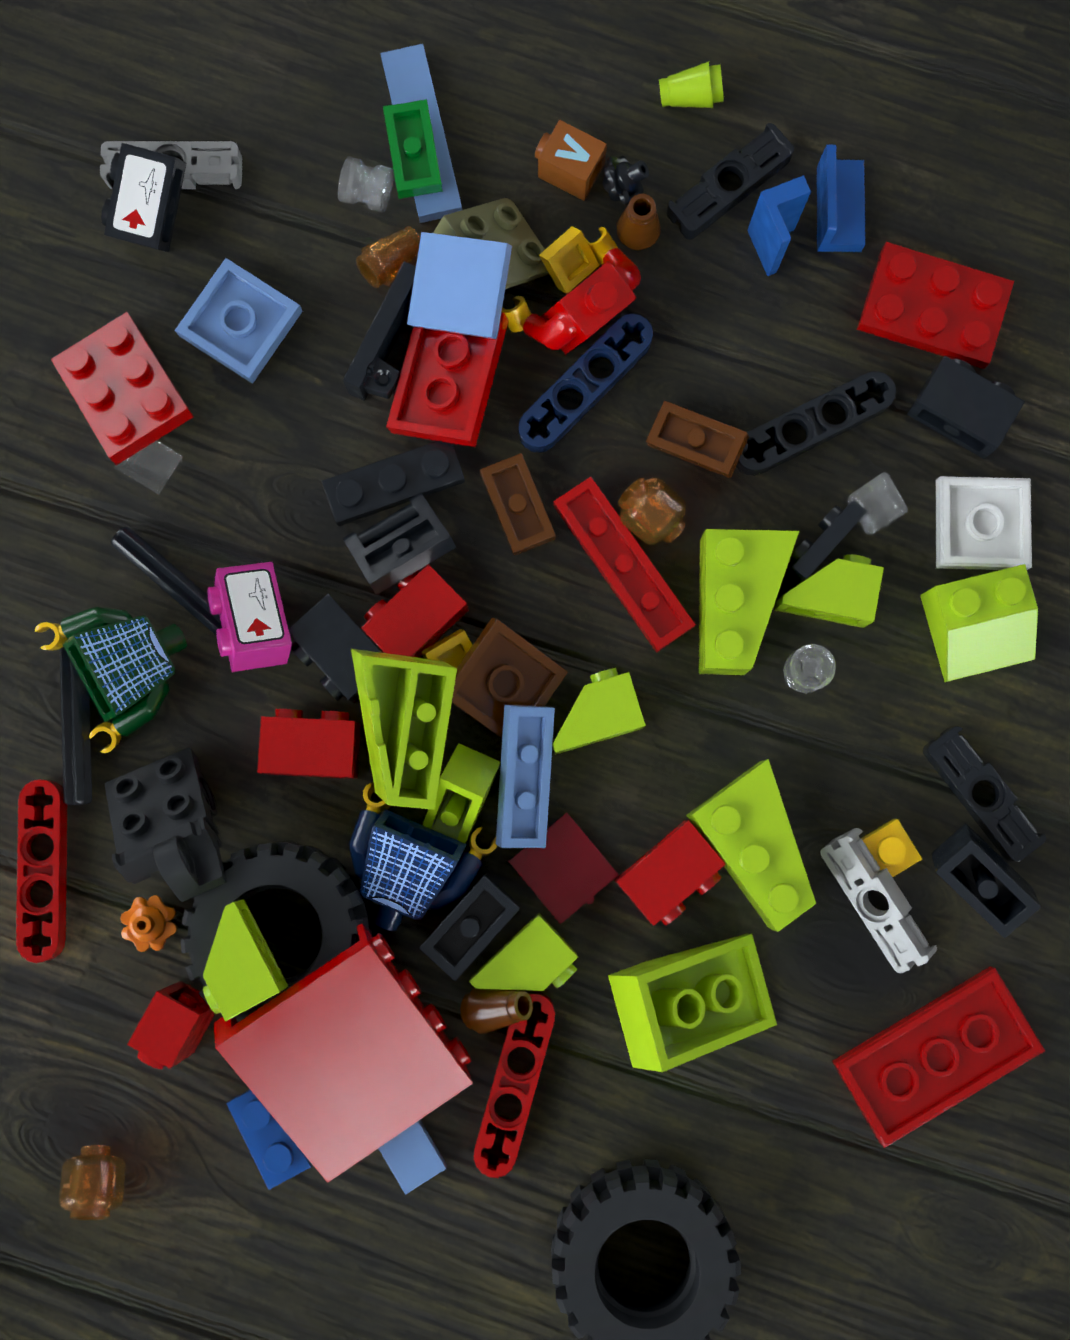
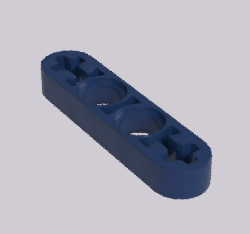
M628 314L618 319L523 414L518 430L520 441L525 448L531 452L541 453L554 447L646 355L650 349L653 336L652 326L646 318L637 314ZM626 329L630 333L636 330L641 331L639 340L641 344L634 341L630 342L622 351V358L626 359V361H622L616 349L624 341V330ZM599 357L607 358L613 364V373L603 379L594 377L588 368L592 360ZM573 388L579 391L583 397L582 404L574 410H567L561 407L557 401V396L562 390ZM549 405L555 416L565 422L559 424L558 419L555 417L547 426V438L544 439L538 435L532 439L529 437L531 434L529 424L534 422L538 426L541 425L549 417V410L545 408Z

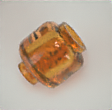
M642 477L638 478L624 491L618 501V505L621 507L619 517L622 524L646 545H654L662 540L670 543L680 535L686 525L682 520L686 512L685 501L658 477L648 480Z
M110 1146L81 1147L80 1156L71 1157L63 1163L59 1204L64 1210L70 1211V1219L110 1218V1211L119 1208L123 1204L126 1164L122 1158L110 1155Z

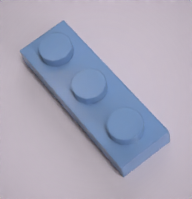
M504 705L496 845L501 848H546L555 708L547 706Z

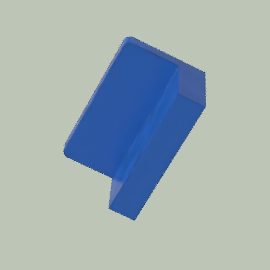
M826 144L817 165V252H862L865 246L864 160H836V145Z
M804 175L762 191L757 201L747 231L767 276L777 273L791 240L789 232L795 230L811 193Z

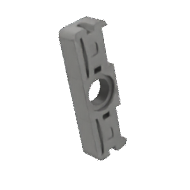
M106 141L101 145V156L105 164L100 165V176L110 189H113L114 180L110 177L111 162L116 152L120 153L122 143L183 159L187 164L182 189H196V183L198 185H230L232 183L235 189L240 188L242 184V155L237 144L232 141Z
M854 828L831 840L822 848V858L893 969L898 973H904L909 971L914 964L920 966L927 963L937 951V946H929L928 941L912 916L908 914L912 909L911 905L887 868L880 870L876 860L859 837L863 831L859 828ZM876 890L881 892L889 902V909L883 911L875 908L868 899V891Z

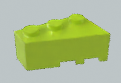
M705 530L700 539L699 674L745 675L752 670L799 531Z
M351 649L375 793L390 806L435 810L457 668L439 660Z
M769 759L759 761L686 815L697 831L726 864L724 868L768 928L779 932L816 904Z

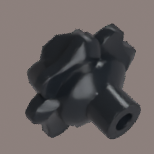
M610 156L607 158L608 166L604 169V189L609 192V197L612 201H621L623 205L627 206L635 195L643 193L644 189L641 181L649 176V169L641 160L632 165L624 156L619 158Z

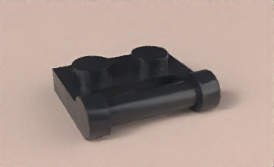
M421 492L409 499L410 504L360 534L356 535L355 532H352L343 538L376 595L456 548L451 536Z

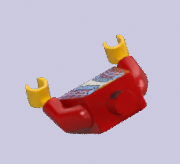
M600 227L598 230L602 236L593 243L588 242L598 263L604 265L542 316L532 314L522 296L513 298L516 307L508 310L502 307L501 312H504L509 320L508 327L512 332L524 331L525 334L553 350L561 349L566 355L636 299L633 290L640 283V271L618 248L607 229Z

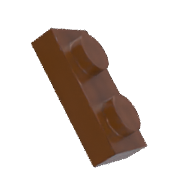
M664 400L646 443L649 447L731 478L749 439V435L743 430Z
M522 453L480 469V475L514 556L556 539L555 532Z

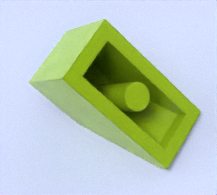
M844 555L843 559H836L785 593L776 601L775 611L864 628L875 620L884 567L870 565L871 559L864 556Z
M612 668L590 676L592 683L584 685L553 742L552 747L555 755L634 732L646 726L629 672L618 675L617 669Z
M458 743L439 778L435 810L428 809L423 826L466 844L489 794L501 762Z
M244 899L234 901L225 906L203 973V978L207 986L203 987L205 999L215 1014L221 1012L225 1022L289 987Z
M538 913L472 975L469 982L475 989L544 991L551 983L556 988H559L576 972L577 968L572 963L578 958V955L546 919Z

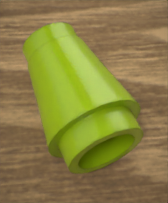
M708 61L670 75L668 78L659 79L662 107L713 108V103L724 102L720 64L709 66Z

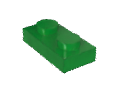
M427 99L383 106L398 198L443 192Z

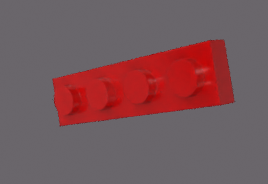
M589 477L553 501V506L656 653L695 627L696 624L592 477Z

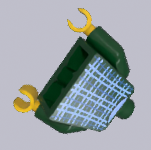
M92 607L63 618L61 625L43 622L35 628V632L39 633L50 628L54 631V641L40 648L53 651L59 650L64 646L101 714L104 722L95 727L89 737L92 738L100 731L110 734L112 742L100 751L102 753L112 751L120 742L121 735L129 736L156 716L169 693L167 680L176 673L169 656L187 647L186 638L176 624H171L155 632L150 620L145 615L133 618L126 610Z

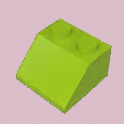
M1025 564L938 585L920 595L944 682L1035 660L1038 606Z

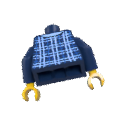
M369 783L363 790V798L367 803V808L360 811L349 843V850L355 875L362 880L360 894L364 898L378 903L373 916V922L382 929L394 931L399 928L404 915L414 920H421L428 909L440 911L464 896L483 865L481 862L482 856L492 853L497 848L496 837L493 839L489 849H481L477 846L475 838L483 827L477 828L469 838L470 851L464 852L467 844L388 811L387 809L391 806L387 805L383 800L378 803L372 802L371 795L374 792V784Z

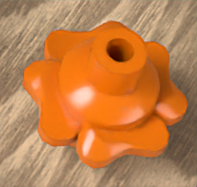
M158 895L151 896L148 900L144 897H136L131 908L121 914V922L127 925L121 932L122 938L133 942L139 952H145L150 947L155 951L163 949L166 940L177 932L176 924L171 922L176 916L175 909L166 906Z

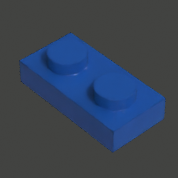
M250 1089L226 1103L268 1190L312 1167L311 1162Z

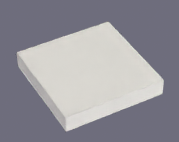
M940 476L936 480V568L1002 570L1022 564L1026 565L1027 570L1032 568L1031 478Z

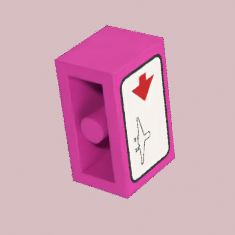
M265 562L217 568L214 587H208L207 592L211 614H219L222 628L217 629V643L221 657H229L232 672L287 664L292 642L273 563Z

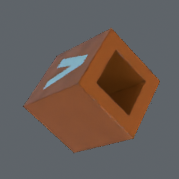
M559 120L552 134L545 132L536 148L535 158L538 159V178L585 201L605 165L607 144Z

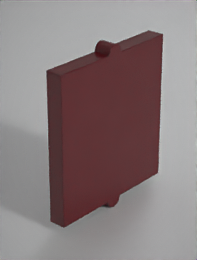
M567 812L547 828L546 848H524L508 861L560 924L585 903L592 904L594 902L593 896L619 875Z

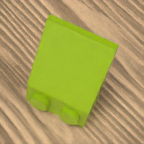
M744 934L652 959L608 975L633 1068L664 1072L777 1025L752 934Z

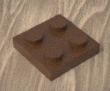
M491 618L457 667L452 704L502 739L504 705L545 706L568 672L501 621Z

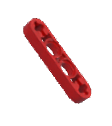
M43 779L34 780L26 784L21 790L18 799L16 945L21 957L33 963L54 959L60 955L66 941L68 805L64 802L62 785L55 781ZM43 788L46 795H52L53 797L52 805L44 807L43 820H54V827H32V820H42V807L34 805L33 800L34 796L42 795ZM42 833L50 836L54 844L53 853L46 860L37 859L31 850L32 841ZM39 880L48 882L53 889V898L45 907H39L34 904L30 895L31 888ZM52 913V920L42 921V934L51 938V945L43 947L42 953H40V947L32 945L31 939L32 936L40 934L41 920L31 922V914L38 916Z
M528 992L532 1003L533 1001L540 1002L541 1011L548 1014L546 1020L541 1019L536 1022L533 1037H543L541 1044H537L527 1037H513L515 1029L524 1034L527 1020L508 1026L474 1149L475 1165L487 1177L499 1178L505 1176L512 1170L517 1159L555 1021L553 1002L547 995L541 992ZM526 1047L534 1054L535 1063L528 1072L517 1073L510 1068L507 1059L509 1053L514 1048ZM506 1093L517 1096L522 1103L520 1114L513 1119L500 1117L495 1110L497 1098ZM489 1123H492L501 1130L517 1131L515 1137L507 1132L505 1133L502 1152L509 1156L507 1159L499 1158L497 1165L488 1163V1154L482 1152L483 1148H492L497 1129H487Z

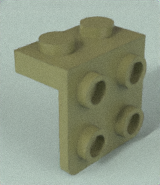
M508 198L444 215L433 232L435 234L502 242L511 245L512 250L505 289L549 274L539 257V254L545 250L514 202Z

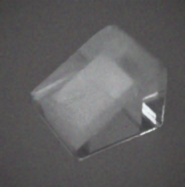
M157 440L115 466L114 469L159 495L182 459V456Z
M886 472L878 475L848 497L849 504L854 499L868 511L859 520L868 535H872L898 521L908 512L905 502Z

